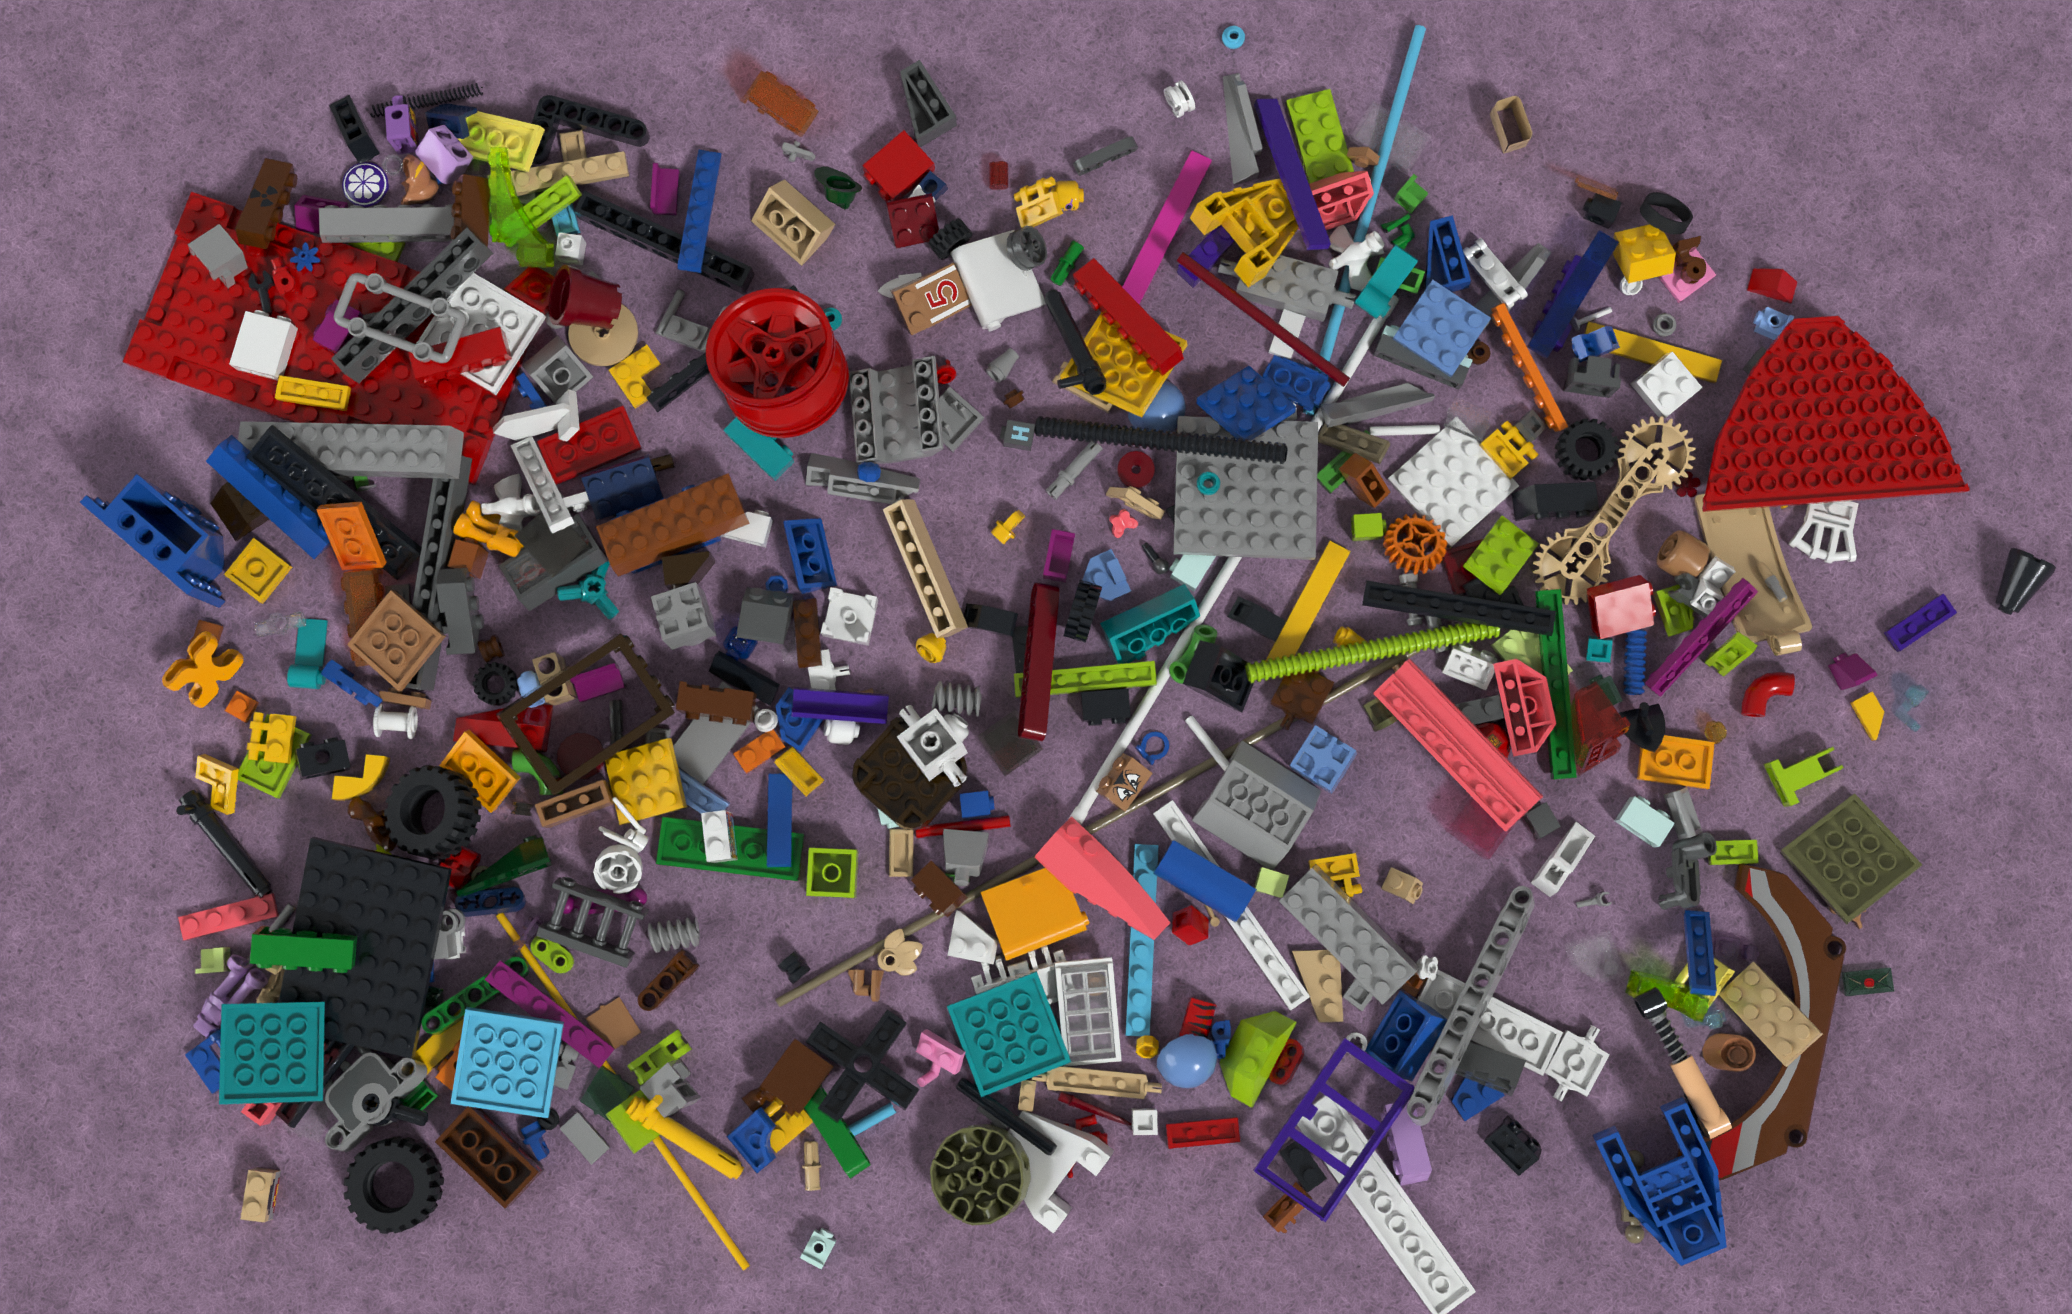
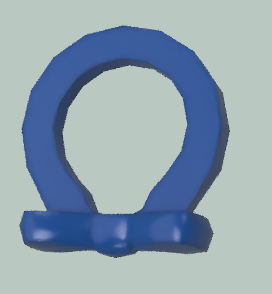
M1150 732L1143 738L1141 746L1137 745L1135 749L1150 765H1153L1155 763L1154 760L1161 759L1167 754L1169 741L1160 732ZM1155 736L1161 738L1164 742V750L1160 754L1149 756L1145 752L1148 739Z

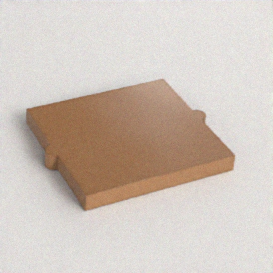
M620 997L606 1006L601 1005L598 1011L586 1018L594 1033L615 1049L621 1045H627V1041L641 1033Z

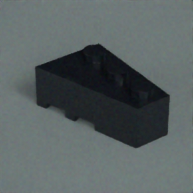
M1595 482L1534 484L1512 493L1515 521L1544 520L1550 517L1565 519L1569 518L1570 515H1576V518L1589 517L1591 512L1599 510Z

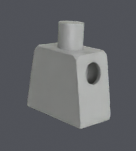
M944 829L945 870L947 874L955 875V885L967 886L969 884V876L977 877L980 875L988 848L989 833Z

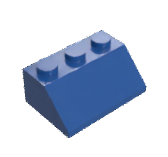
M1400 990L1367 1045L1365 1052L1402 1079L1413 1081L1443 1031L1447 1019L1429 1005Z

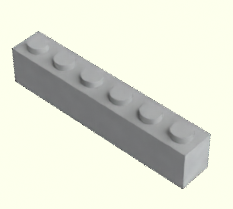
M453 204L446 205L445 207L422 205L418 208H411L409 205H399L397 208H388L385 205H375L373 208H364L360 205L339 208L335 205H329L325 208H319L320 237L322 243L452 242L451 229L454 226V217L451 215Z

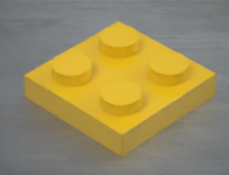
M253 538L224 575L263 604L293 567L260 541Z

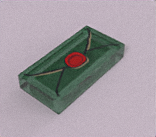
M1889 967L1842 972L1845 996L1894 992L1892 971Z

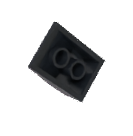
M1202 640L1198 643L1183 684L1190 689L1239 712H1243L1254 683H1250L1247 679L1245 669L1247 661L1223 646Z

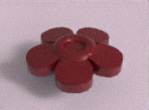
M1685 471L1688 477H1679L1680 485L1674 482V485L1679 487L1676 493L1680 497H1684L1686 493L1689 497H1694L1697 495V490L1693 487L1700 486V479L1692 478V472Z

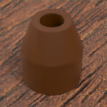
M759 1088L749 1091L741 1098L753 1113L762 1107L766 1101L760 1095L762 1091Z

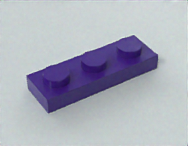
M1943 593L1885 631L1884 634L1894 649L1899 652L1955 615L1957 611Z

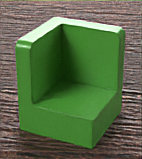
M1415 174L1410 177L1394 198V201L1410 214L1415 211L1428 195V192L1415 182L1417 178Z

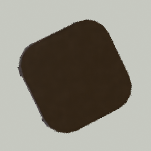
M896 717L890 721V725L860 758L856 759L853 764L852 777L854 785L861 795L896 825L905 830L914 831L928 825L960 790L964 782L962 783L958 776H955L961 784L955 787L944 771L929 781L898 740L897 736L907 730L909 726L902 717ZM963 756L955 763L967 777L968 769L965 757Z

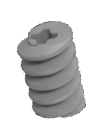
M939 681L934 690L932 710L936 704H938L939 711H943L945 705H947L948 712L951 713L956 706L958 714H961L963 709L966 708L967 715H971L973 709H975L976 716L978 717L982 697L980 688L976 686L974 692H971L970 685H967L965 690L962 691L961 684H957L953 690L951 682H948L947 686L943 688L942 681Z
M695 916L693 924L689 917H687L685 925H682L680 920L676 919L675 926H672L670 920H668L666 928H663L661 922H657L656 929H653L651 923H648L651 947L657 953L661 951L662 946L665 951H670L671 944L675 950L680 948L681 943L684 948H689L690 941L694 947L698 946L700 930L697 917Z

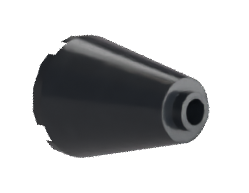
M2011 548L1995 602L1999 605L1998 610L2008 615H2012L2013 612L2019 613L2053 575L2056 567L2043 559L2040 560L2033 557L2034 555L2028 552Z

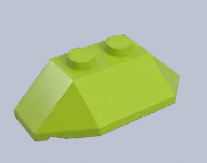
M1276 1011L1240 1021L1230 1040L1229 1047L1226 1048L1225 1058L1219 1062L1231 1097L1253 1108L1297 1022Z

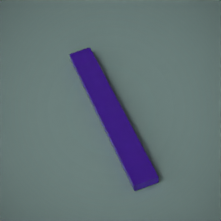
M1256 99L1254 107L1306 249H1328L1331 242L1278 100Z

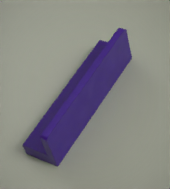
M794 687L791 716L887 724L889 695Z

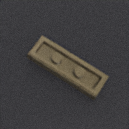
M1324 423L1318 434L1319 443L1350 454L1357 453L1363 458L1378 464L1381 463L1390 447L1388 440L1342 424L1327 428L1326 423Z

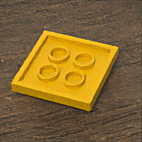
M671 738L617 752L605 761L613 797H616L636 821L687 808ZM615 804L619 825L631 823Z

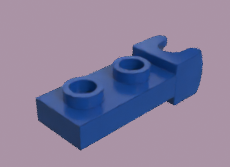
M330 660L321 672V675L348 694L352 695L355 692L356 696L354 698L365 706L371 703L378 707L383 700L352 679L355 674L334 660Z

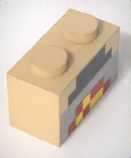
M258 1167L248 1170L241 1220L267 1222L273 1219L281 1170Z

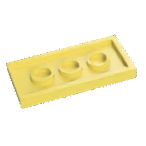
M479 111L466 118L470 136L464 139H457L471 153L473 159L529 172L545 129L539 125Z

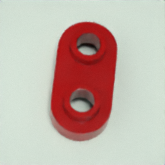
M1295 1039L1287 1040L1269 1075V1079L1273 1083L1282 1086L1292 1080L1304 1057V1047L1300 1042ZM1292 1048L1296 1049L1294 1056L1289 1055V1051ZM1284 1069L1285 1075L1279 1078V1070Z

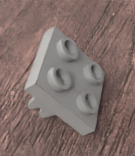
M949 387L940 396L939 402L943 444L951 452H954L984 420V417Z

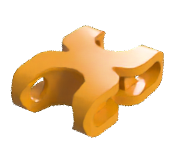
M204 631L188 646L187 652L190 659L180 658L176 660L162 677L163 686L169 690L178 691L187 683L195 682L189 692V700L194 706L203 708L218 693L219 687L216 681L231 679L242 666L244 661L243 655L235 649H228L220 656L212 658V654L218 646V641L215 635Z

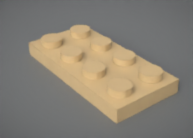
M1752 962L1719 993L1721 998L1786 1067L1823 1035L1755 962Z

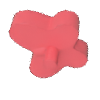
M1126 509L1120 510L1118 515H1112L1109 518V521L1113 524L1112 534L1116 538H1120L1126 528L1134 529L1138 526L1137 520L1130 516Z

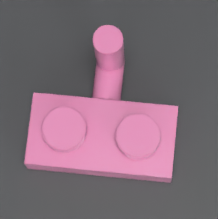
M928 1029L921 1032L916 1052L933 1063L930 1071L917 1080L918 1085L924 1087L937 1078L941 1067L954 1075L960 1072L965 1051Z

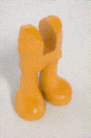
M475 500L469 504L466 513L460 515L453 530V533L459 537H466L486 543L489 550H498L514 558L528 542L527 537L521 532L486 520L481 515V504Z

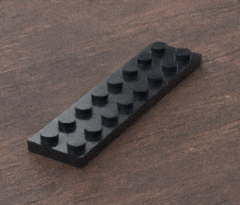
M271 425L246 456V458L316 515H318L316 509L320 505L362 502L387 562L383 569L396 580L420 556L421 546L274 425Z

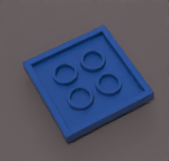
M1247 366L1197 397L1196 403L1235 439L1242 438L1243 441L1246 439L1253 440L1296 411V406L1250 366Z

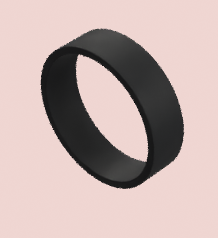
M1649 193L1640 207L1642 217L1650 225L1669 234L1684 233L1693 219L1692 212L1684 203L1664 193ZM1651 205L1669 209L1682 222L1664 217L1654 210Z

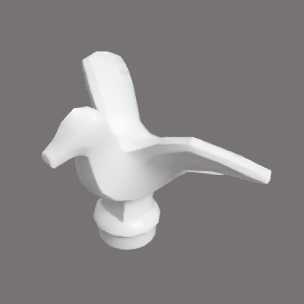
M1344 225L1338 226L1330 235L1329 240L1331 242L1330 247L1342 254L1331 259L1328 263L1329 267L1337 270L1342 266L1348 265L1350 288L1362 291L1372 278V274L1367 267V261L1371 256L1384 254V242L1376 231L1368 233L1363 242H1354Z
M515 474L500 480L494 485L495 493L500 501L481 504V512L486 515H501L499 524L519 531L524 535L521 523L523 518L528 516L545 517L534 494H526L522 499L520 498L522 480L520 474Z

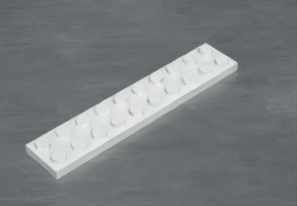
M1324 1095L1313 1103L1318 1108V1111L1311 1121L1302 1116L1297 1126L1306 1137L1348 1167H1351L1368 1140L1348 1112ZM1374 1151L1346 1194L1432 1314H1447L1476 1291L1376 1151ZM1324 1162L1337 1182L1340 1183L1344 1175Z

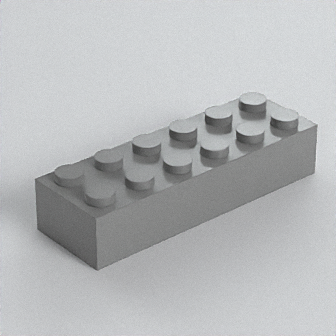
M1317 864L1279 900L1382 1005L1417 972L1419 966Z

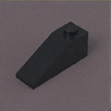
M350 95L329 105L348 148L359 164L369 161L380 154Z

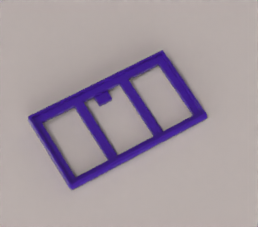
M1343 1038L1253 1171L1319 1217L1321 1221L1326 1222L1412 1097L1415 1089L1414 1085L1409 1084L1352 1042ZM1346 1052L1402 1090L1381 1122L1326 1084V1081ZM1319 1091L1375 1130L1351 1167H1348L1295 1129L1302 1116L1310 1121L1315 1116L1318 1108L1312 1102ZM1288 1137L1294 1139L1344 1175L1323 1208L1267 1168Z

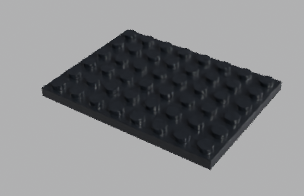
M310 838L292 934H297L300 931H314L317 933V937H322L323 933L357 936L355 966L351 970L348 969L346 973L333 972L332 968H323L322 971L307 970L308 967L299 966L296 970L285 969L278 1003L325 1002L324 1038L410 1059L415 1057L452 869L322 838Z

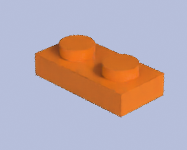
M773 729L763 733L733 755L747 774L786 747Z

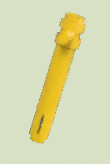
M655 1095L649 1102L644 1097L639 1098L635 1096L625 1111L630 1119L633 1121L638 1120L641 1122V1126L647 1130H654L726 1177L738 1179L744 1167L740 1161L669 1116L664 1118L656 1109L663 1102L662 1096Z

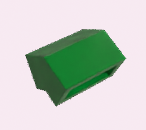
M424 1079L405 1099L400 1100L404 1101L403 1105L423 1111L438 1095L435 1089Z

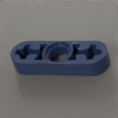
M516 887L478 891L461 898L457 896L454 905L456 909L463 912L465 917L520 911L526 904V897L522 890ZM517 895L518 899L512 904L510 900H513V896ZM487 898H497V902L494 906H484V902ZM469 900L471 904L467 906V909H464L462 905H465L466 901Z

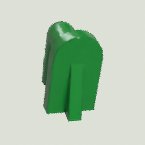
M1408 213L1397 220L1381 224V226L1389 232L1411 218ZM1409 223L1400 227L1403 234L1391 241V243L1393 242L1403 250L1408 242L1415 237V233Z

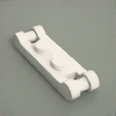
M1482 238L1474 241L1475 244L1470 248L1466 247L1463 249L1467 262L1501 303L1505 304L1507 309L1514 306V302L1518 299L1523 300L1528 296L1523 286L1514 279L1487 247ZM1481 252L1482 256L1476 259L1474 255ZM1511 290L1514 291V292H1512V293L1509 294V295L1506 294V293H1508V292L1511 291Z

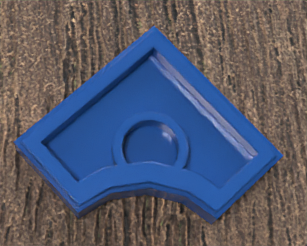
M761 1107L726 1136L756 1173H759L776 1158L770 1144L771 1132L776 1125Z

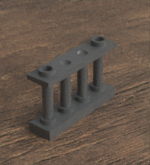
M559 877L552 885V888L560 890L552 918L549 921H544L539 926L536 936L627 968L635 952L629 951L628 944L637 918L643 920L648 914L649 909L639 902H628L577 884L572 878ZM569 894L583 899L572 929L562 927L560 923ZM592 902L605 906L597 934L594 937L584 935L583 932ZM614 910L628 915L619 944L617 945L607 943L605 940Z

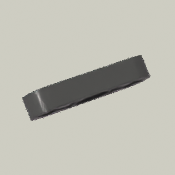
M1132 136L1081 157L1073 163L1077 174L1081 176L1104 166L1103 163L1111 160L1113 162L1135 152L1138 146Z

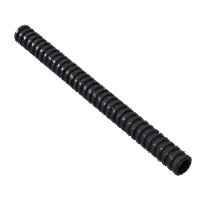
M1038 416L1035 422V433L1038 437L1041 435L1048 437L1050 435L1051 438L1057 436L1058 439L1064 437L1065 440H1069V438L1073 441L1078 439L1081 442L1083 440L1086 442L1092 440L1093 443L1099 441L1100 444L1106 442L1108 445L1113 443L1116 446L1118 444H1121V446L1128 444V447L1135 445L1136 448L1142 446L1143 449L1149 447L1151 450L1154 448L1161 450L1163 448L1164 451L1170 449L1171 452H1175L1178 450V453L1185 451L1186 454L1192 452L1195 455L1198 452L1200 455L1206 453L1207 456H1211L1214 454V457L1221 455L1222 458L1228 456L1230 459L1236 457L1238 460L1242 457L1243 460L1250 458L1251 461L1257 459L1258 462H1262V460H1265V463L1272 461L1273 464L1279 462L1282 465L1287 459L1288 448L1286 443H1282V445H1279L1278 442L1272 444L1270 441L1267 444L1264 441L1257 443V440L1250 442L1249 439L1243 441L1242 438H1238V440H1235L1234 437L1231 439L1223 437L1222 439L1220 436L1214 438L1213 435L1207 437L1206 434H1202V436H1199L1198 433L1192 435L1190 432L1186 435L1184 432L1178 434L1177 431L1171 433L1170 430L1165 432L1162 429L1156 431L1154 428L1151 430L1144 428L1142 430L1141 427L1135 429L1134 426L1128 428L1127 425L1121 427L1118 424L1116 426L1113 424L1107 426L1106 423L1100 425L1099 422L1093 424L1091 421L1085 423L1083 420L1080 422L1073 420L1072 422L1071 419L1065 421L1064 418L1058 420L1056 417L1052 419L1045 417L1044 419L1043 416Z

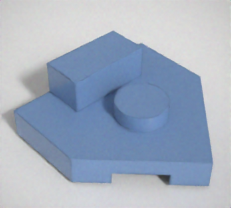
M1112 549L1090 558L1082 580L1102 586L1100 598L1112 601L1131 592L1126 576Z

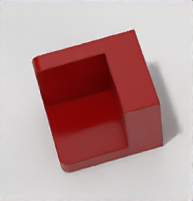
M1190 905L1172 913V933L1187 945H1193L1208 939L1209 920L1195 907Z

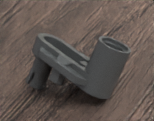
M1701 833L1673 843L1671 852L1672 866L1666 868V875L1668 878H1673L1675 892L1659 896L1658 900L1665 899L1664 901H1659V905L1663 910L1679 905L1684 909L1699 905L1701 888L1698 859L1712 856L1717 851L1716 841L1710 833Z

